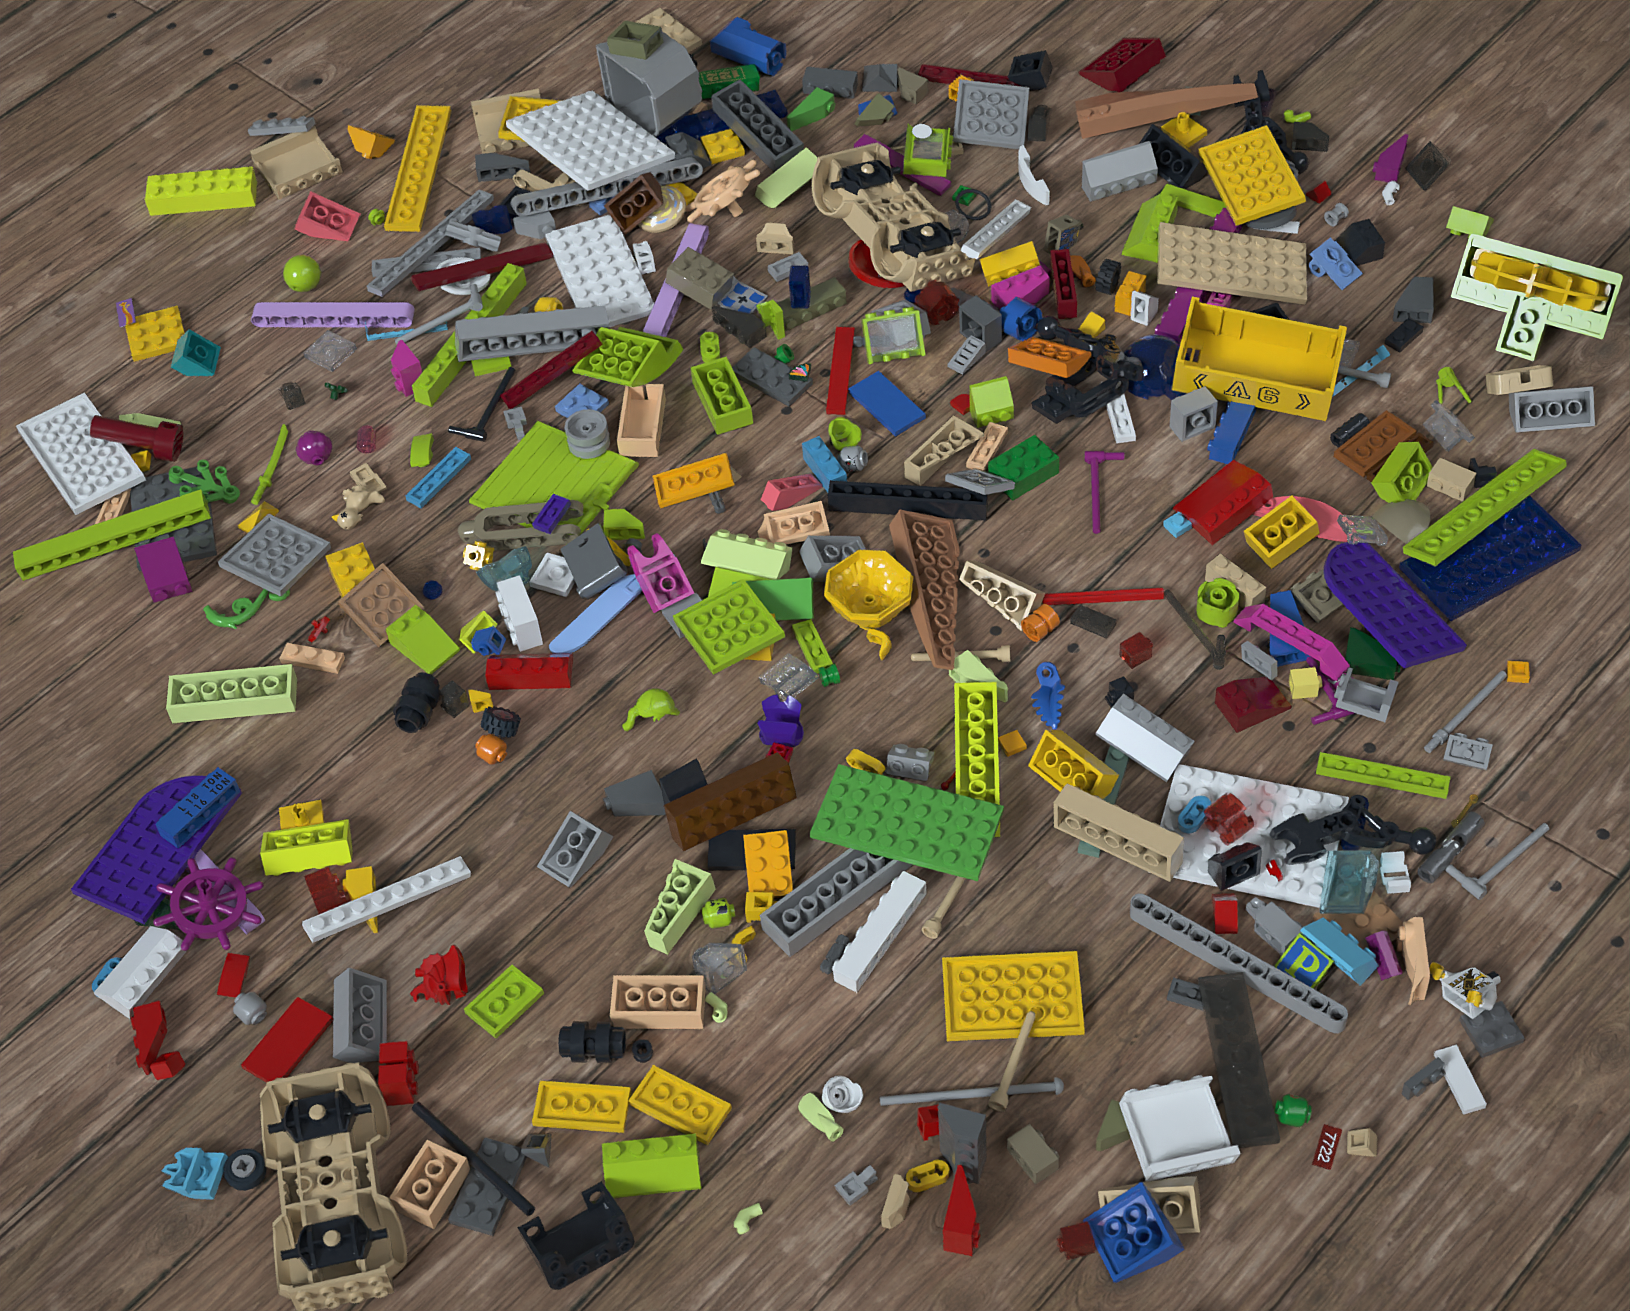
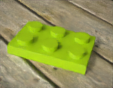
M511 965L464 1008V1012L497 1039L544 994V991L514 965Z

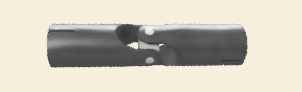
M1469 812L1443 841L1442 846L1435 850L1417 870L1419 877L1427 883H1433L1449 866L1454 857L1482 829L1485 824L1483 818L1475 812Z

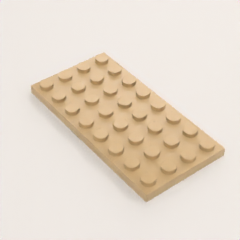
M1160 222L1158 229L1157 283L1305 305L1307 301L1306 243Z

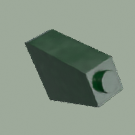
M1350 627L1345 660L1350 665V668H1353L1352 674L1394 680L1395 672H1400L1401 665L1378 640L1356 628Z

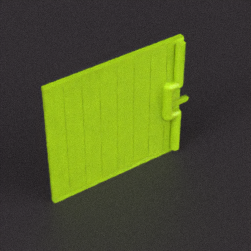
M537 421L469 499V503L482 509L548 502L551 496L555 494L583 504L582 516L559 521L557 524L576 525L581 529L582 534L602 509H609L608 501L637 469L639 463L610 450H606L602 455L591 459L576 457L570 452L565 432ZM530 522V524L517 523V524L522 525V526H524V527H526V528H531V527H533V525H532L533 522Z

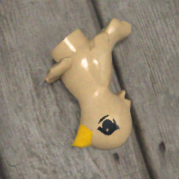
M354 486L351 490H343L346 508L332 516V518L338 522L341 528L350 530L362 520L363 514L358 513L363 512L370 504L384 503L385 499L378 490L370 493L363 486Z

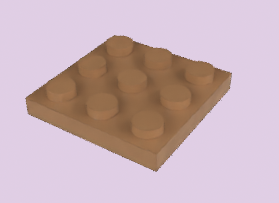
M384 563L379 565L337 603L378 647L388 640L386 633L388 626L414 605L421 609L424 608Z
M1367 883L1313 915L1314 921L1323 917L1329 922L1334 920L1342 927L1341 932L1344 935L1351 934L1359 941L1358 946L1363 950L1365 947L1369 949L1365 938L1380 931H1387L1392 945L1395 944L1396 938H1399V926H1403V922Z

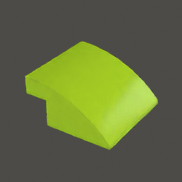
M600 327L596 336L603 345L580 360L572 371L588 377L629 387L645 385L662 375L676 361L684 349L679 341L623 327H619L617 331Z

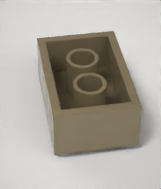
M687 247L667 268L665 283L711 310L732 288L734 273Z

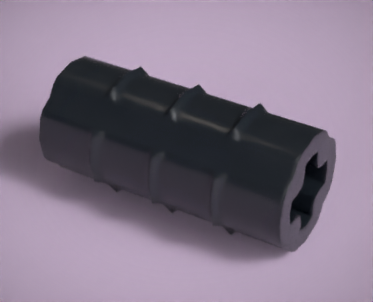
M1357 413L1330 434L1331 442L1339 448L1370 423L1369 419L1364 414Z

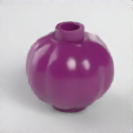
M307 431L298 439L296 445L297 456L306 464L316 466L323 464L332 452L331 440L320 431Z

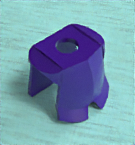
M775 694L762 701L766 719L765 721L759 720L758 726L760 729L759 737L763 744L773 745L775 742L789 747H796L801 743L804 736L803 727L799 721L802 704L797 699L788 695L786 701L782 702L778 694Z

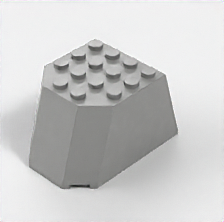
M662 32L664 42L647 60L610 54L607 42L597 44L596 50L606 101L655 138L695 110L701 103L702 88L699 84V72L687 49L666 33ZM628 38L631 40L640 41V39Z

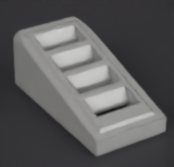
M971 335L950 360L948 367L963 375L986 353L985 342Z

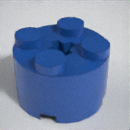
M1015 297L1006 307H1002L999 311L1002 315V331L1021 341H1025L1035 335L1037 323L1042 319V312L1039 308L1019 297Z

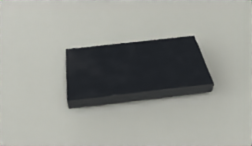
M796 829L728 830L709 839L708 871L747 870L743 835L787 830L791 869H795Z

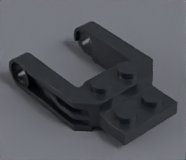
M1090 357L1080 370L1068 378L1057 375L1047 378L1045 385L1046 394L1031 402L1032 409L1056 424L1070 415H1075L1076 418L1087 417L1123 395L1129 387V380L1120 376L1117 377V380L1107 379L1088 392L1081 393L1074 386L1084 381L1096 369V361ZM1090 362L1089 368L1085 370L1086 365ZM1121 381L1120 386L1116 389V385Z

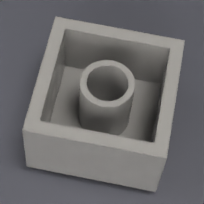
M1205 386L1171 400L1170 428L1181 442L1215 428L1218 401Z

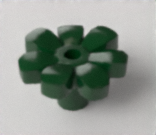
M328 382L324 385L331 391L330 399L337 400L339 393H348V389L344 386H336Z

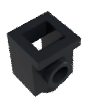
M1124 676L1109 682V691L1107 696H1105V700L1110 708L1115 705L1123 694L1134 700V690Z

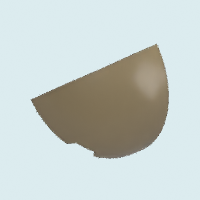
M1405 499L1403 502H1390L1384 505L1372 517L1407 544L1428 528L1430 510L1419 501Z

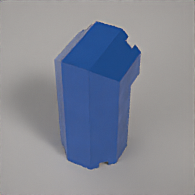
M739 17L729 21L710 40L711 52L743 65L755 64L758 71L775 76L782 68L783 63L780 62L787 55L785 43L757 33L755 29L752 31L750 28L751 24Z

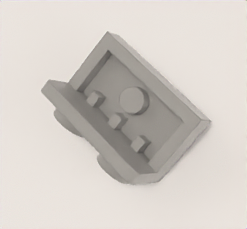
M905 744L893 745L888 753L886 773L927 781L929 768L934 760L935 752L929 751L926 748H910Z

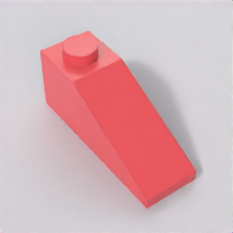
M812 474L768 480L761 501L772 511L787 509L821 489L823 484Z

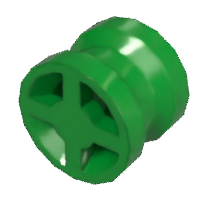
M835 663L830 664L827 668H818L823 687H828L831 683H840V676Z

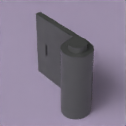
M597 523L560 549L578 586L576 590L581 598L589 600L628 573L623 561L614 554L600 523Z

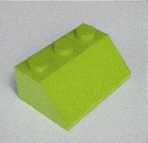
M1399 442L1371 483L1379 497L1388 503L1403 502L1405 499L1416 500L1426 486L1429 472L1433 467L1419 442Z

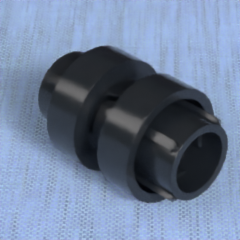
M420 672L406 681L401 692L402 696L398 698L393 709L395 724L402 731L416 733L428 725L433 714L432 709L436 707L441 697L439 681L433 675Z
M573 1021L572 1026L560 1028L558 1040L559 1054L561 1057H570L572 1063H587L589 1056H595L597 1063H612L613 1058H623L625 1056L626 1031L623 1027H614L613 1022H598L596 1028H589L588 1021Z

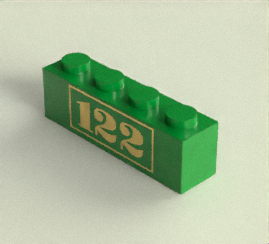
M755 64L699 72L702 99L712 98V95L739 79L752 92L759 91L760 77Z

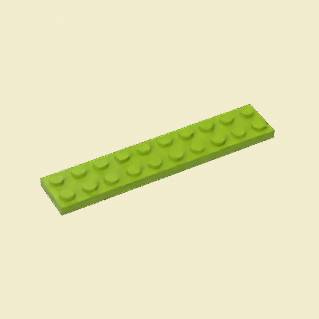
M1536 449L1531 450L1403 546V553L1437 566L1566 468V460Z

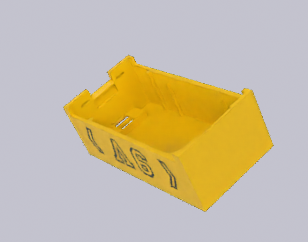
M1192 296L1176 360L1172 390L1190 393L1205 386L1214 398L1218 400L1254 405L1258 408L1322 421L1327 420L1347 327L1339 325V329H1333L1200 303V298ZM1188 348L1192 349L1190 361L1185 360ZM1195 350H1200L1197 362H1193Z

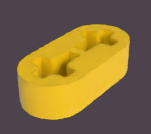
M853 749L846 757L847 763L853 768L880 775L885 771L883 763L860 750Z
M935 1160L910 1169L906 1174V1182L909 1183L908 1189L912 1192H921L947 1182L950 1175L949 1166L942 1160ZM935 1169L942 1171L943 1175L939 1176L935 1173ZM917 1176L920 1179V1183L916 1184L913 1181V1177Z

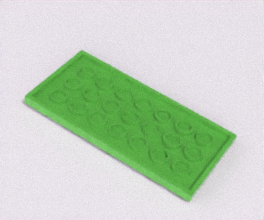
M838 764L810 831V838L978 881L1002 818L1004 806Z

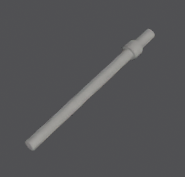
M1500 671L1443 729L1437 730L1433 734V738L1424 746L1425 751L1431 753L1439 744H1443L1448 739V735L1507 677V674L1504 671Z

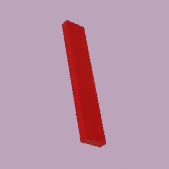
M836 327L826 414L846 415L855 327Z

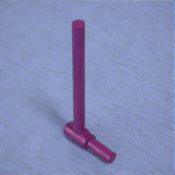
M1085 451V462L1091 464L1092 528L1095 534L1101 532L1099 464L1105 460H1124V452Z
M1308 657L1306 662L1310 668H1316L1317 676L1320 675L1322 679V688L1333 704L1330 711L1311 717L1313 725L1354 714V712L1336 707L1338 698L1334 697V689L1326 676L1320 672V667L1315 658Z

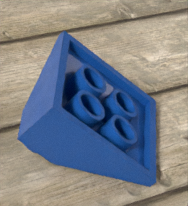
M1143 1182L1135 1185L1083 1219L1115 1283L1165 1263L1185 1250L1173 1226Z

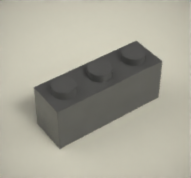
M806 67L802 79L803 94H811L816 88H820L834 94V97L854 99L858 87L857 71Z

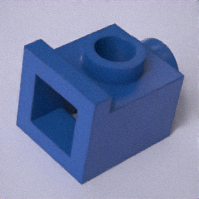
M492 626L476 631L471 644L473 650L481 653L483 656L493 653L499 655L506 638Z

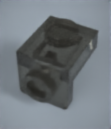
M287 382L282 385V388L278 389L288 410L305 405L306 402L300 386L296 382Z

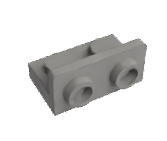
M1461 733L1450 734L1443 761L1487 771L1493 744H1489L1488 740L1476 738V740L1467 739V735Z

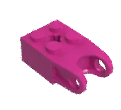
M657 533L652 536L654 554L651 558L644 557L634 545L627 548L635 577L653 613L694 594L677 557L673 555L663 538ZM662 582L667 583L668 587L666 589L663 588Z

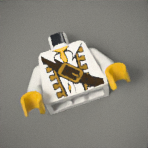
M1431 963L1429 972L1435 980L1442 982L1443 998L1472 1019L1484 1010H1491L1497 999L1496 985L1501 981L1495 971L1485 975L1476 968H1469L1462 972L1451 973L1444 970V967L1439 963Z

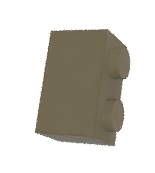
M1030 1124L1007 1139V1150L1035 1184L1058 1170L1059 1155L1053 1147H1049L1045 1143L1043 1134L1038 1129L1035 1130Z

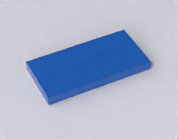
M880 371L848 388L849 394L895 437L926 418V414Z

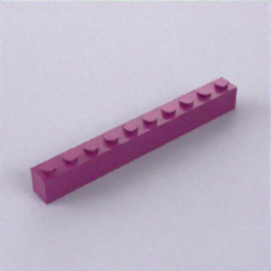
M1223 208L1220 214L1216 215L1214 225L1210 226L1209 229L1239 234L1243 224L1235 226L1227 208ZM1177 287L1175 298L1170 300L1168 311H1164L1161 324H1157L1154 334L1157 335V344L1174 349L1179 348L1192 296L1200 298L1199 302L1203 303L1208 291Z

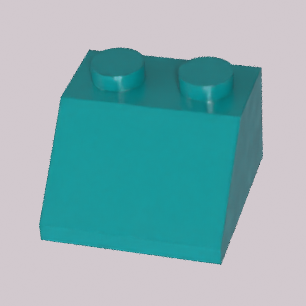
M189 329L177 341L171 368L186 376H213L221 347Z

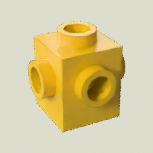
M481 541L467 544L463 551V563L470 565V569L479 571L482 568L491 567L494 548L486 546L487 543Z

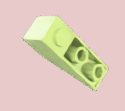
M967 650L955 658L954 669L949 670V676L956 683L997 682V700L1008 701L1007 685L1004 681H1000L990 668H986L978 656L973 655Z

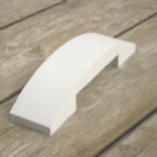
M1024 145L1019 148L1018 154L1020 180L1033 198L1044 205H1049L1050 191L1043 179L1035 180L1030 171V156Z

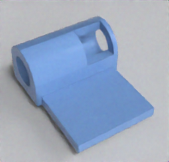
M1331 237L1310 253L1313 258L1309 263L1310 271L1317 277L1327 273L1341 290L1345 289L1363 274L1349 259L1348 254L1336 241H1333Z

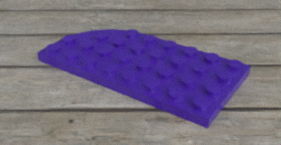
M1364 538L1338 544L1329 552L1323 568L1324 578L1329 589L1403 668L1465 650L1467 644Z
M206 776L176 778L150 790L138 801L71 888L72 893L145 924L167 895L159 892L156 888L157 885L163 883L173 887L187 868L188 859L196 856L242 794L241 789L239 794L179 849L160 836L156 823L177 802L187 796L194 787L198 786Z

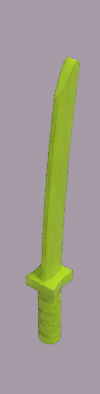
M285 424L281 427L264 475L259 477L260 484L251 500V503L254 505H258L266 487L272 486L271 477L288 435Z

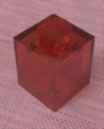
M1138 632L1120 643L1119 656L1133 669L1152 658L1153 644L1148 637L1145 638L1141 632Z
M1088 1221L1060 1228V1238H1057V1245L1060 1253L1064 1252L1066 1260L1095 1253V1241Z

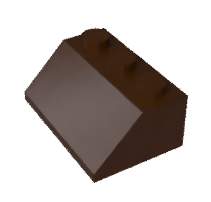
M651 172L641 174L604 205L624 235L664 204L661 185Z

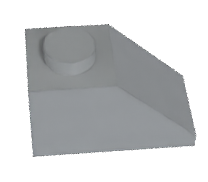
M549 211L513 218L515 231L520 235L542 239L545 238V234L556 230L554 219Z

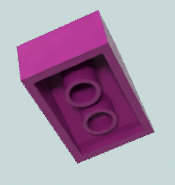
M174 537L134 548L153 603L193 592L188 572Z

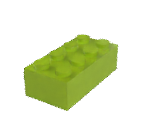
M727 357L691 367L693 385L717 435L753 424L752 408Z

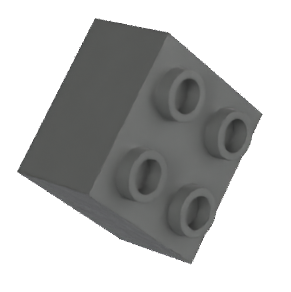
M977 295L959 306L960 333L968 339L972 335L985 342L986 352L1002 342V315L998 310L993 309L985 300L980 299Z

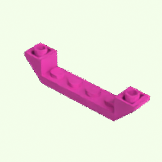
M1265 604L1247 606L1234 619L1235 624L1250 632L1258 626L1320 661V672L1335 681H1338L1342 673L1344 674L1350 667L1332 642Z

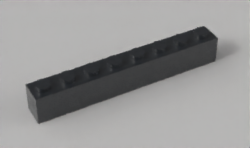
M830 480L827 495L829 511L896 515L899 510H905L939 518L984 521L987 519L988 494L983 495L964 488Z

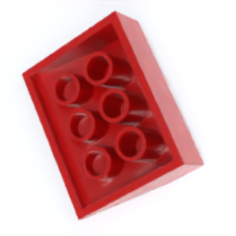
M1232 460L1176 504L1173 510L1180 512L1192 523V527L1213 546L1273 498L1272 486L1255 470Z

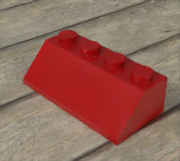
M573 653L491 655L487 658L485 672L489 690L571 688Z

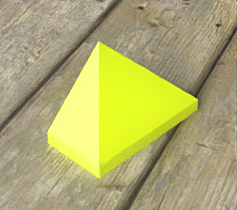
M483 610L461 629L459 640L474 654L476 651L473 650L471 641L475 632L492 626L496 627L498 624Z

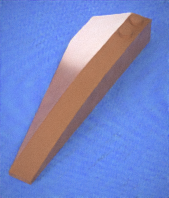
M899 510L889 527L897 561L913 576L912 594L909 604L912 616L933 666L953 670L955 661V648L953 645L956 639L954 628L956 627L955 614L957 613L958 596L956 584L958 582L957 569L959 568V561L957 559L960 552L953 521Z

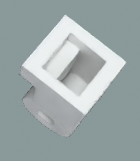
M644 241L639 244H633L635 259L641 275L655 272L654 258L648 242Z

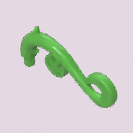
M263 589L254 603L248 598L235 600L232 603V609L234 613L239 614L236 616L226 617L225 614H218L209 605L205 606L203 611L206 613V618L212 624L218 627L237 629V625L246 622L258 611L269 591ZM290 589L282 596L269 593V598L273 601L285 600L290 594Z

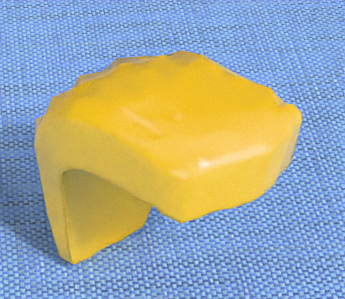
M869 628L866 637L870 642L881 645L879 656L883 661L892 648L890 637L883 631Z
M752 926L738 932L731 943L732 953L744 964L747 963V956L741 946L754 939L756 933Z

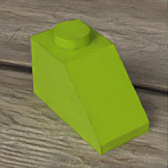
M625 509L604 510L603 529L607 537H610L612 540L645 539L643 523Z

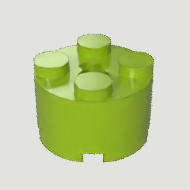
M1222 578L1202 583L1197 595L1196 611L1198 619L1210 625L1221 628L1227 627L1236 618L1238 613L1239 592L1236 590V586Z

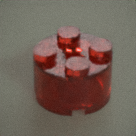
M932 280L915 297L917 307L927 313L928 322L933 325H939L938 322L942 320L945 322L949 321L959 310L958 302L960 303V301L945 282Z
M1227 793L1223 794L1204 810V814L1207 817L1205 821L1207 828L1211 832L1216 831L1226 846L1234 843L1254 827L1252 816L1247 817L1244 813L1247 808L1231 793L1228 795Z

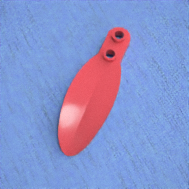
M1290 496L1272 498L1252 515L1263 517ZM1293 496L1318 522L1320 533L1315 537L1339 542H1348L1355 539V528L1338 510L1318 500Z

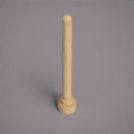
M1003 645L1001 648H997V650L970 651L973 655L978 656L979 659L998 658L1002 662H1010V645ZM965 651L955 652V658ZM913 653L911 655L912 661H931L927 653Z
M956 877L934 917L927 920L921 930L924 935L932 939L938 937L941 932V921L966 878Z
M1029 1011L1026 1015L998 1091H995L990 1096L988 1105L996 1111L1003 1112L1008 1105L1007 1091L1036 1017L1033 1011Z

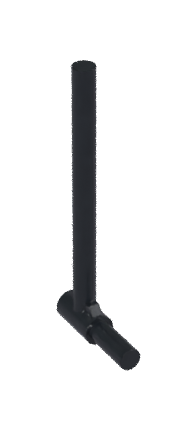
M513 367L508 368L476 427L464 429L449 426L448 433L485 442L487 432L484 430V427L501 398L500 395L504 393L514 375L515 369Z

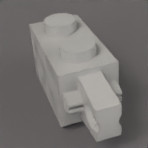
M1255 897L1246 904V910L1255 920L1254 932L1280 955H1283L1297 935L1301 933L1302 925L1298 921L1291 919L1282 907L1276 906L1272 901L1267 905Z

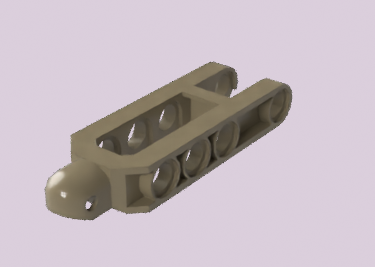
M570 500L571 506L560 521L582 516L583 504L576 500ZM544 502L485 508L475 517V520L462 522L458 527V534L466 543H475V541L487 543L486 546L493 547L494 551L565 545L580 536L581 529L573 524L557 525L551 534L534 529V527L487 531L493 525L507 524L510 526L515 523L530 524V522H534L539 515L534 513L541 512L547 503Z

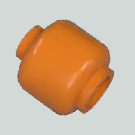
M494 734L482 735L475 745L477 756L490 765L497 762L501 763L507 756V744Z

